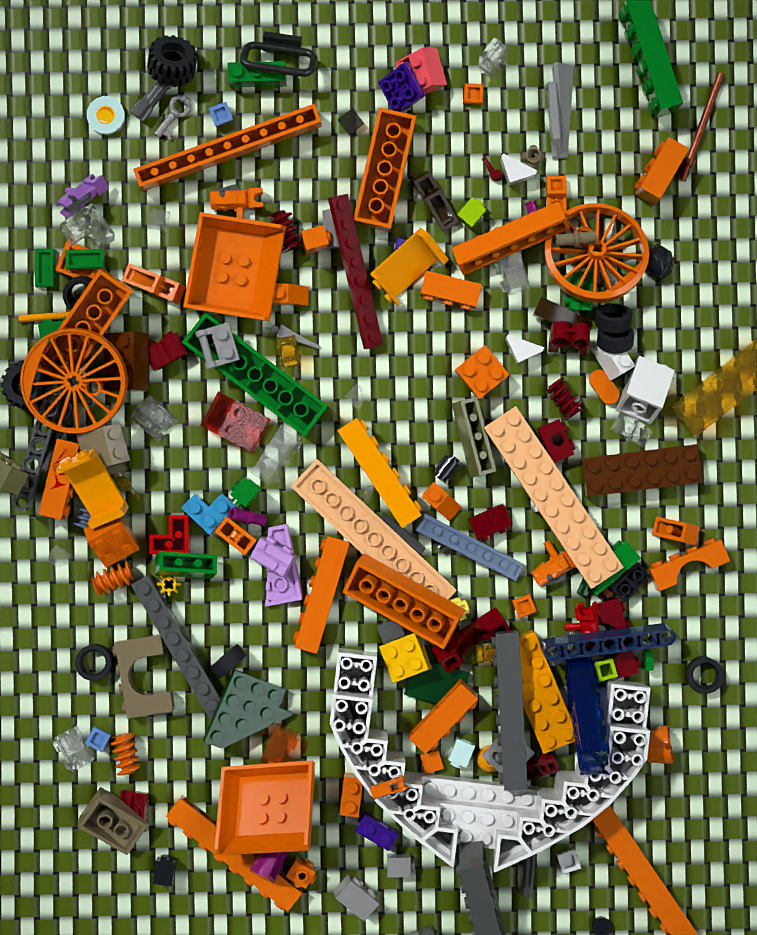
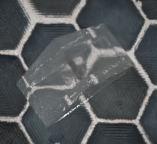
M621 413L618 414L610 428L613 432L642 448L645 447L653 432L640 421Z

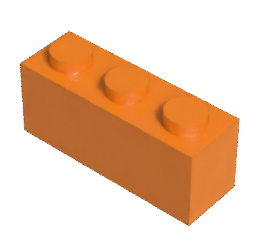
M426 271L420 295L423 296L424 300L434 302L437 299L441 300L444 305L453 306V304L461 305V309L471 311L472 308L476 309L482 284Z

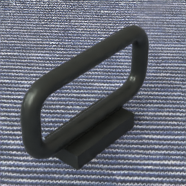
M264 31L263 42L252 41L243 46L240 62L245 68L250 70L307 77L315 72L318 57L312 50L302 48V36ZM258 49L265 52L306 56L310 58V63L307 69H298L251 62L247 58L250 50Z

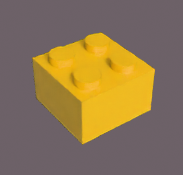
M415 633L379 646L392 683L433 669L423 641Z

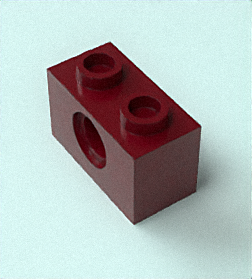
M558 419L536 428L546 452L554 463L574 455L573 450H575L572 439L568 440L566 432H568L564 421L561 422ZM555 435L560 436L562 439V443L559 446L554 445L552 442V438Z

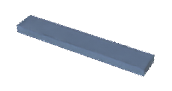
M423 513L415 529L425 536L514 581H517L525 565Z

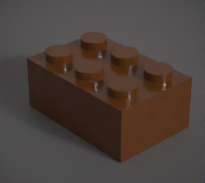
M135 331L105 333L104 337L115 346L125 363L128 376L127 392L148 391L149 333ZM104 348V364L114 360V357L107 348ZM116 362L104 368L103 378L120 377ZM120 380L103 381L104 390L120 392Z

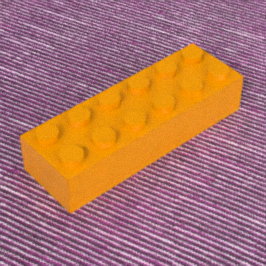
M356 418L337 431L401 528L421 516L420 511L422 508L416 500L412 502L409 495L412 493L406 484L401 485L398 480L401 477L396 469L393 468L391 470L387 464L390 462L384 452L380 453L377 449L379 443L375 437H369L366 431L369 428L363 419L359 421Z
M530 630L519 635L523 708L540 749L545 754L579 740V737L548 662L540 649L536 633Z

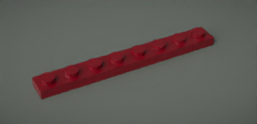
M348 194L328 198L363 349L383 345Z

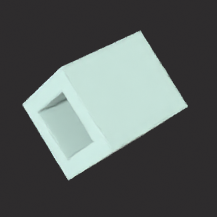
M456 736L448 755V760L451 761L450 764L457 768L467 767L475 744Z

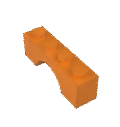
M710 538L704 541L705 545L700 547L694 545L687 548V552L684 554L675 553L668 557L669 560L663 563L662 560L652 563V567L647 570L651 575L655 589L662 591L676 585L680 569L690 561H701L708 568L712 569L729 562L730 559L722 540Z

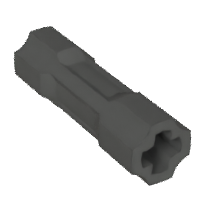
M156 80L130 112L140 121L145 122L155 105L172 86L167 87L165 84L157 83Z

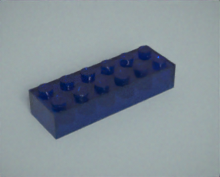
M590 656L566 659L565 682L580 775L604 774L605 766H608V754L610 753L609 743L605 742L604 738L607 737L606 726L602 725L604 720L603 709H599V704H601L600 692L596 691L598 679L593 674L595 672V662L591 660Z

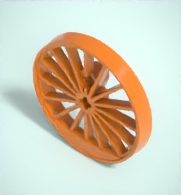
M582 204L564 212L570 231L573 233V231H592L588 228L583 214L595 213L596 243L579 244V246H576L578 249L551 247L553 237L545 241V263L547 270L555 284L565 293L576 299L592 303L616 300L629 293L642 278L649 260L647 238L636 220L623 210L607 204ZM599 214H604L613 218L600 241L598 240ZM579 216L583 227L577 230L568 220ZM615 219L626 225L625 228L604 243ZM628 230H631L637 238L608 247ZM639 244L641 254L612 252ZM551 253L579 256L554 263ZM614 258L635 259L641 261L635 268H633ZM582 261L564 277L557 270L558 267ZM589 262L577 287L567 281L568 278ZM594 263L593 290H583L580 287L591 265ZM597 264L608 289L605 292H596ZM611 264L623 270H626L629 273L625 277H622L613 268ZM604 266L618 280L615 285L611 286Z
M65 328L46 335L31 348L21 369L20 385L27 407L41 423L51 429L64 433H84L102 427L118 413L126 397L128 376L122 356L109 340L91 330ZM72 334L86 336L76 369L74 368ZM68 335L71 371L54 340L55 337ZM89 338H92L101 343L102 346L79 372ZM48 341H51L66 372L44 354ZM107 348L114 357V360L82 375L101 351ZM43 357L64 376L38 368L41 358ZM115 362L120 372V377L85 378ZM37 371L63 379L61 381L34 382ZM76 376V380L79 381V383L73 386V382L70 381V378H74ZM120 380L119 394L104 390L101 381ZM90 382L97 383V392L93 393L89 390L88 385ZM64 383V385L35 399L31 397L33 385ZM66 387L45 413L42 414L34 402ZM81 390L108 413L107 416L97 422ZM68 391L59 422L55 423L47 418L46 415ZM72 391L76 427L62 425ZM102 392L117 397V401L112 410H110L95 396ZM77 393L93 422L92 425L79 426Z

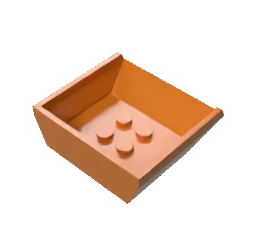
M200 212L183 307L270 322L286 226Z
M311 760L222 767L214 848L216 854L236 855L310 851L315 762Z

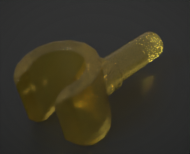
M123 478L118 481L121 490L128 488L137 501L141 499L133 489L129 478Z

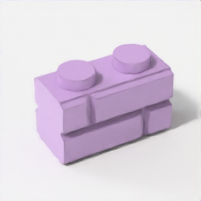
M261 537L250 558L280 576H286L297 558V555L293 553L294 550L286 545L281 547L276 544L278 541L273 537Z

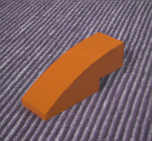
M129 263L121 280L178 305L186 288L178 282Z

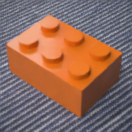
M670 137L665 142L662 140L653 153L656 157H652L644 169L646 174H642L634 186L637 189L634 195L654 206L661 199L689 148Z

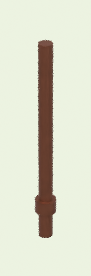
M718 72L688 155L684 157L683 168L679 176L680 181L686 182L689 171L693 168L696 161L694 158L725 76L723 73Z

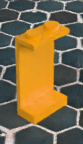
M419 228L370 273L374 279L372 283L379 291L382 289L385 292L383 297L389 303L394 302L399 306L401 303L397 297L437 260L444 265L449 259L431 235L424 229Z
M94 448L89 451L86 449L82 450L71 459L66 457L59 462L60 465L56 473L64 472L91 516L87 523L91 529L126 514L129 506Z

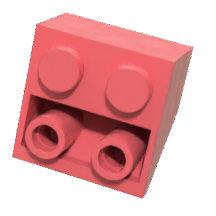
M420 48L395 62L396 67H399L404 62L409 63L424 94L434 92L447 85L437 48Z

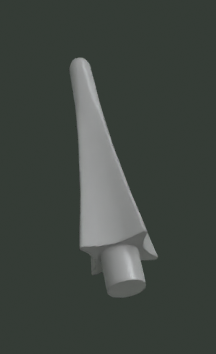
M282 324L280 327L272 325L270 332L277 334L276 338L294 341L316 349L321 347Z

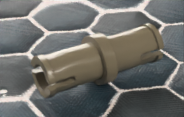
M595 230L556 234L557 247L574 245L576 247L579 244L596 243Z

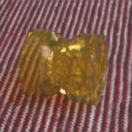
M492 643L484 646L482 644H475L477 664L484 663L485 661L493 662V656L497 655L496 648L492 649Z

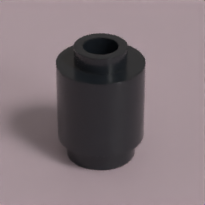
M452 454L449 456L444 455L435 467L436 471L433 475L444 483L447 480L450 481L460 467L458 464L460 460Z

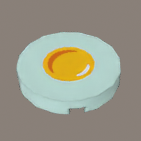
M102 96L90 103L87 109V120L95 132L101 135H111L122 128L125 122V111L117 99L111 96Z

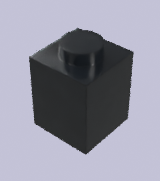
M167 854L157 857L155 860L153 884L173 885L176 858H172L171 855Z

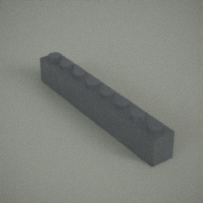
M149 574L131 584L207 716L211 718L222 694L164 595L160 593L161 590L154 578Z
M519 631L495 632L496 637H492V649L496 648L497 656H493V668H497L498 676H494V687H498L499 695H495V706L500 708V714L496 715V724L501 726V734H497L498 746H502V753L498 754L499 765H503V773H499L500 785H504V791L528 790Z

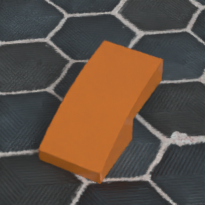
M547 176V206L559 201L563 213L566 212V176Z

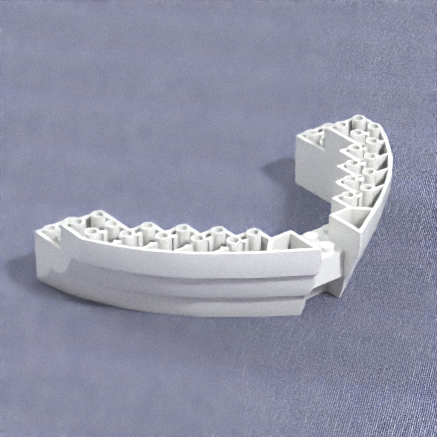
M339 648L330 715V726L337 743L355 776L371 796L370 786L404 775L405 778L403 780L405 785H408V789L375 799V802L413 838L451 867H454L456 845L483 841L484 848L492 849L493 872H497L543 851L584 827L606 809L633 780L647 760L650 730L646 728L651 688L641 682L608 679L604 681L596 754L577 752L575 771H557L554 788L527 785L528 790L504 791V785H500V782L405 771L404 752L387 750V730L369 728L377 652ZM396 783L391 784L393 789L397 788Z

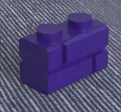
M366 811L355 828L356 833L387 851L391 849L398 836L397 829L376 817H372Z

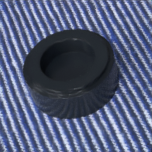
M598 916L592 922V929L596 935H609L612 925L608 918Z

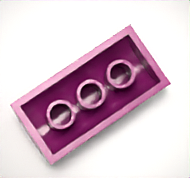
M289 852L258 853L249 871L274 884Z

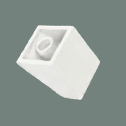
M639 356L634 363L635 367L631 369L615 410L651 424L663 408L675 370L666 365L651 361L647 357Z

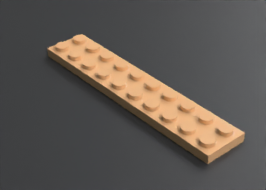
M515 406L485 426L484 429L590 589L624 568L518 408Z
M318 459L291 486L362 554L369 555L447 600L457 591Z

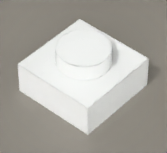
M575 848L556 854L563 874L581 869Z

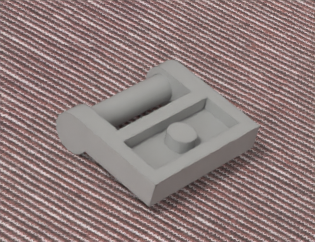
M229 322L195 332L203 350L206 370L240 360ZM211 334L219 360L216 361L213 360L206 337Z

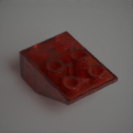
M218 391L200 426L254 453L271 419Z

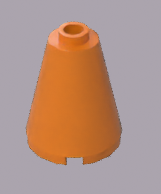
M667 725L650 730L646 762L674 763Z

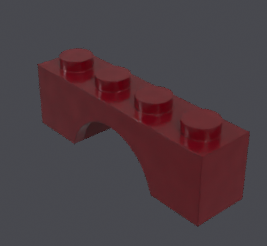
M618 597L597 602L600 612L598 615L599 622L610 624L615 629L630 627L628 619H625L623 612H626L624 602L620 601ZM626 637L623 642H628L630 637ZM633 651L614 653L610 657L613 658L618 677H615L616 679L639 673L640 662L638 656H634Z
M495 607L454 633L444 650L438 646H434L431 649L448 674L464 664V655L474 643L481 640H492V637H496L495 632L511 631V629Z

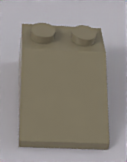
M102 787L98 789L81 813L78 822V828L128 855L148 827V823L116 795Z

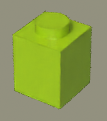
M472 197L456 217L471 230L487 209L484 208L485 204L477 198L475 200Z
M613 658L590 663L595 682L618 677Z

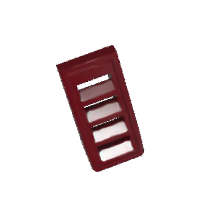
M552 751L545 754L542 753L526 762V768L529 770L527 780L561 770Z

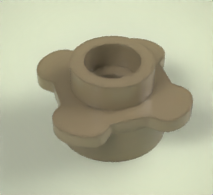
M531 145L527 152H523L521 155L522 159L526 160L531 168L536 167L539 161L544 160V154L540 152L536 145Z

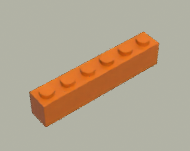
M558 201L485 234L478 235L469 241L460 243L452 247V251L464 276L554 237L556 234L570 230V227Z
M327 536V539L322 540L320 550H323L321 558L317 557L314 567L318 570L316 576L312 575L309 587H312L310 595L306 594L303 604L307 607L305 613L301 612L298 621L301 624L300 631H295L292 641L296 643L295 648L317 654L350 542Z

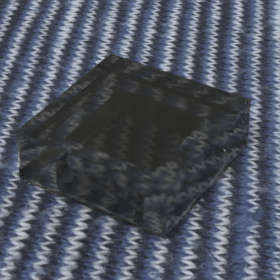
M353 108L337 119L349 136L364 125V122Z

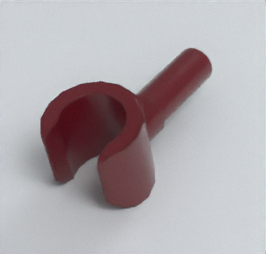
M482 158L489 171L491 180H501V170H493L487 158Z

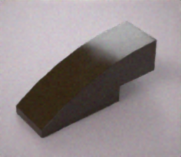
M426 170L411 180L442 232L459 222L430 171Z
M544 297L539 299L532 315L549 323L551 326L557 321L568 322L571 326L574 323L580 322L586 323L589 326L592 323L577 313Z

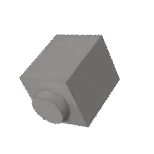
M410 853L387 854V877H411V871H414V859H411Z

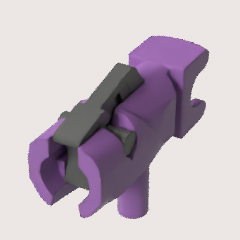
M91 174L82 181L83 184L76 188L67 187L65 195L56 203V206L62 205L64 207L60 213L64 217L70 218L90 202L95 195L100 196L108 190L107 182L102 175L95 178L94 174Z

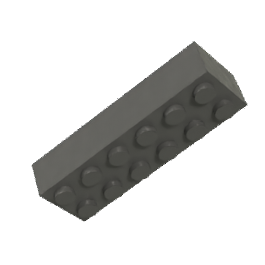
M483 841L459 844V853H456L458 863L456 872L458 878L462 879L460 881L461 892L466 894V897H464L465 907L470 909L468 916L470 924H474V927H472L473 935H506Z

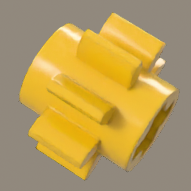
M160 576L163 580L162 583H157L158 586L163 588L160 593L167 591L168 596H170L171 591L178 593L176 586L181 585V583L176 582L178 577L168 576L165 578ZM166 579L168 581H170L171 579L174 581V583L172 584L174 586L173 589L170 587L165 588Z

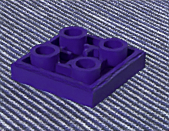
M404 62L378 82L393 111L403 113L425 97L408 62Z

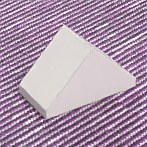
M505 154L500 159L508 186L532 179L537 173V170Z
M507 335L505 339L516 364L541 353L544 347L511 335Z

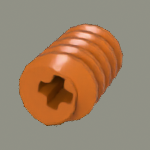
M125 561V568L117 564L118 570L111 566L110 573L103 569L102 576L98 571L96 572V578L91 576L93 587L98 596H102L103 591L107 594L110 593V588L116 591L118 586L124 588L125 583L130 586L132 580L135 582L133 571L127 561Z
M123 733L110 737L115 738V741L110 744L117 746L112 751V753H118L114 760L120 761L115 767L122 769V771L117 773V776L137 772V769L141 766L140 763H134L139 759V756L133 755L137 752V749L131 748L136 744L135 741L130 740L134 737L133 733Z

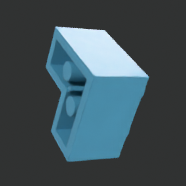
M222 493L210 506L198 494H194L181 508L208 534H212L225 517L228 516L229 510L232 507L237 508L238 506Z

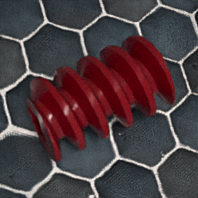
M285 210L274 212L268 216V219L273 220L271 223L286 226L282 253L292 251L303 243L302 241H296L300 234H294L293 232L298 228L291 227L295 220L288 219L292 212H286Z
M563 376L548 386L546 394L553 393L550 400L557 399L555 407L562 406L559 413L566 412L563 419H569L584 408H579L582 404L581 401L575 402L578 397L577 395H570L573 389L566 390L569 383H562L565 378Z

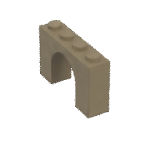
M160 634L118 640L115 642V646H113V655L118 660L116 673L121 679L119 692L124 697L122 710L123 714L127 715V719L171 712L175 709L172 690L146 693L134 685L131 677L132 667L138 659L166 652L165 642Z

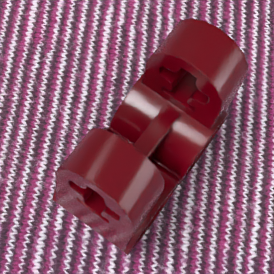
M557 321L552 324L548 352L558 353L560 347H567L571 344L573 348L577 349V354L587 355L590 345V326L588 324L580 322L574 323L571 326L565 321Z

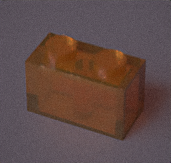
M277 723L260 761L265 764L289 762L291 756L288 754L291 748L295 750L299 741L296 738L298 732Z

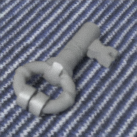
M177 95L171 98L169 103L170 113L154 132L159 138L164 135L167 136V139L171 140V136L174 137V134L169 132L168 126H170L175 118L185 117L190 113L191 100L186 98V95ZM177 100L184 101L183 104L187 106L182 113L174 109V103Z

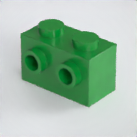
M244 477L242 481H237L232 486L231 490L233 492L230 495L233 497L232 501L240 508L243 506L249 507L263 489L249 477Z

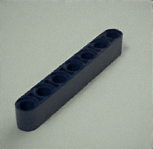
M659 623L546 638L541 642L540 649L547 660L559 661L670 646L675 642L676 634L668 624ZM664 632H668L666 637H662ZM649 634L647 639L642 640L645 635ZM626 637H631L628 642H623ZM612 639L609 644L604 645L605 641ZM588 642H593L590 647H585ZM574 644L571 649L566 650L568 645ZM555 647L552 652H547L548 648Z

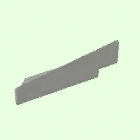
M560 62L553 63V82H548L546 86L552 159L567 158L574 67Z

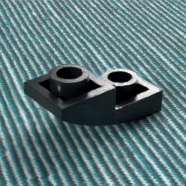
M636 562L611 589L625 603L651 575L639 562Z

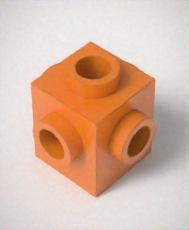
M296 856L286 873V877L291 880L294 886L306 889L308 884L312 885L317 877L315 874V864L306 858L303 860Z

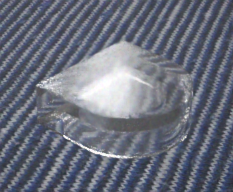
M56 544L49 554V562L55 567H62L68 563L73 555Z

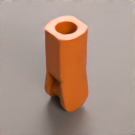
M404 775L370 786L373 799L375 800L408 789V785H405L403 780L405 778ZM396 783L397 788L393 789L391 784Z

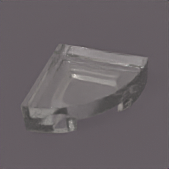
M358 383L344 396L357 410L363 402V391Z
M369 485L360 500L367 504L375 488Z

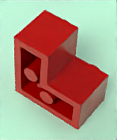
M169 515V534L149 535V554H158L160 551L191 553V517L189 515Z

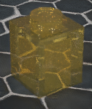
M292 335L276 339L282 367H294L297 364H301L296 336Z

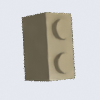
M120 423L76 435L80 451L85 449L89 451L94 448L105 468L130 461Z

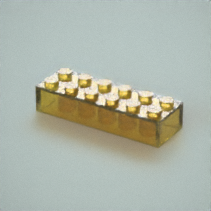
M757 337L669 407V410L692 438L701 434L757 389Z

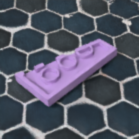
M289 524L268 528V536L278 541L276 544L281 547L286 545L293 549ZM296 559L288 574L284 577L267 568L265 607L303 599Z

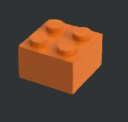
M486 345L454 370L473 395L478 397V400L509 376V373Z
M119 517L94 529H91L89 526L84 528L88 544L106 568L140 550L136 536L123 517Z

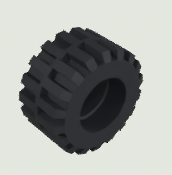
M165 35L163 38L158 37L149 47L148 73L153 80H157V83L165 84L167 87L184 86L185 83H190L191 79L194 78L196 70L197 51L194 45H190L188 40H183V37H175L176 35H171L170 37Z
M21 360L18 363H12L11 368H6V374H2L1 377L3 383H0V387H3L1 392L6 396L7 402H10L15 407L29 410L23 396L18 391V381L24 363ZM39 371L36 372V382L53 381L49 375ZM48 384L37 385L35 391L31 394L32 399L45 394ZM43 398L34 402L37 408L42 404Z

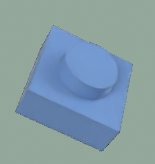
M227 102L209 108L216 128L234 121Z
M94 726L85 744L103 752L112 734Z

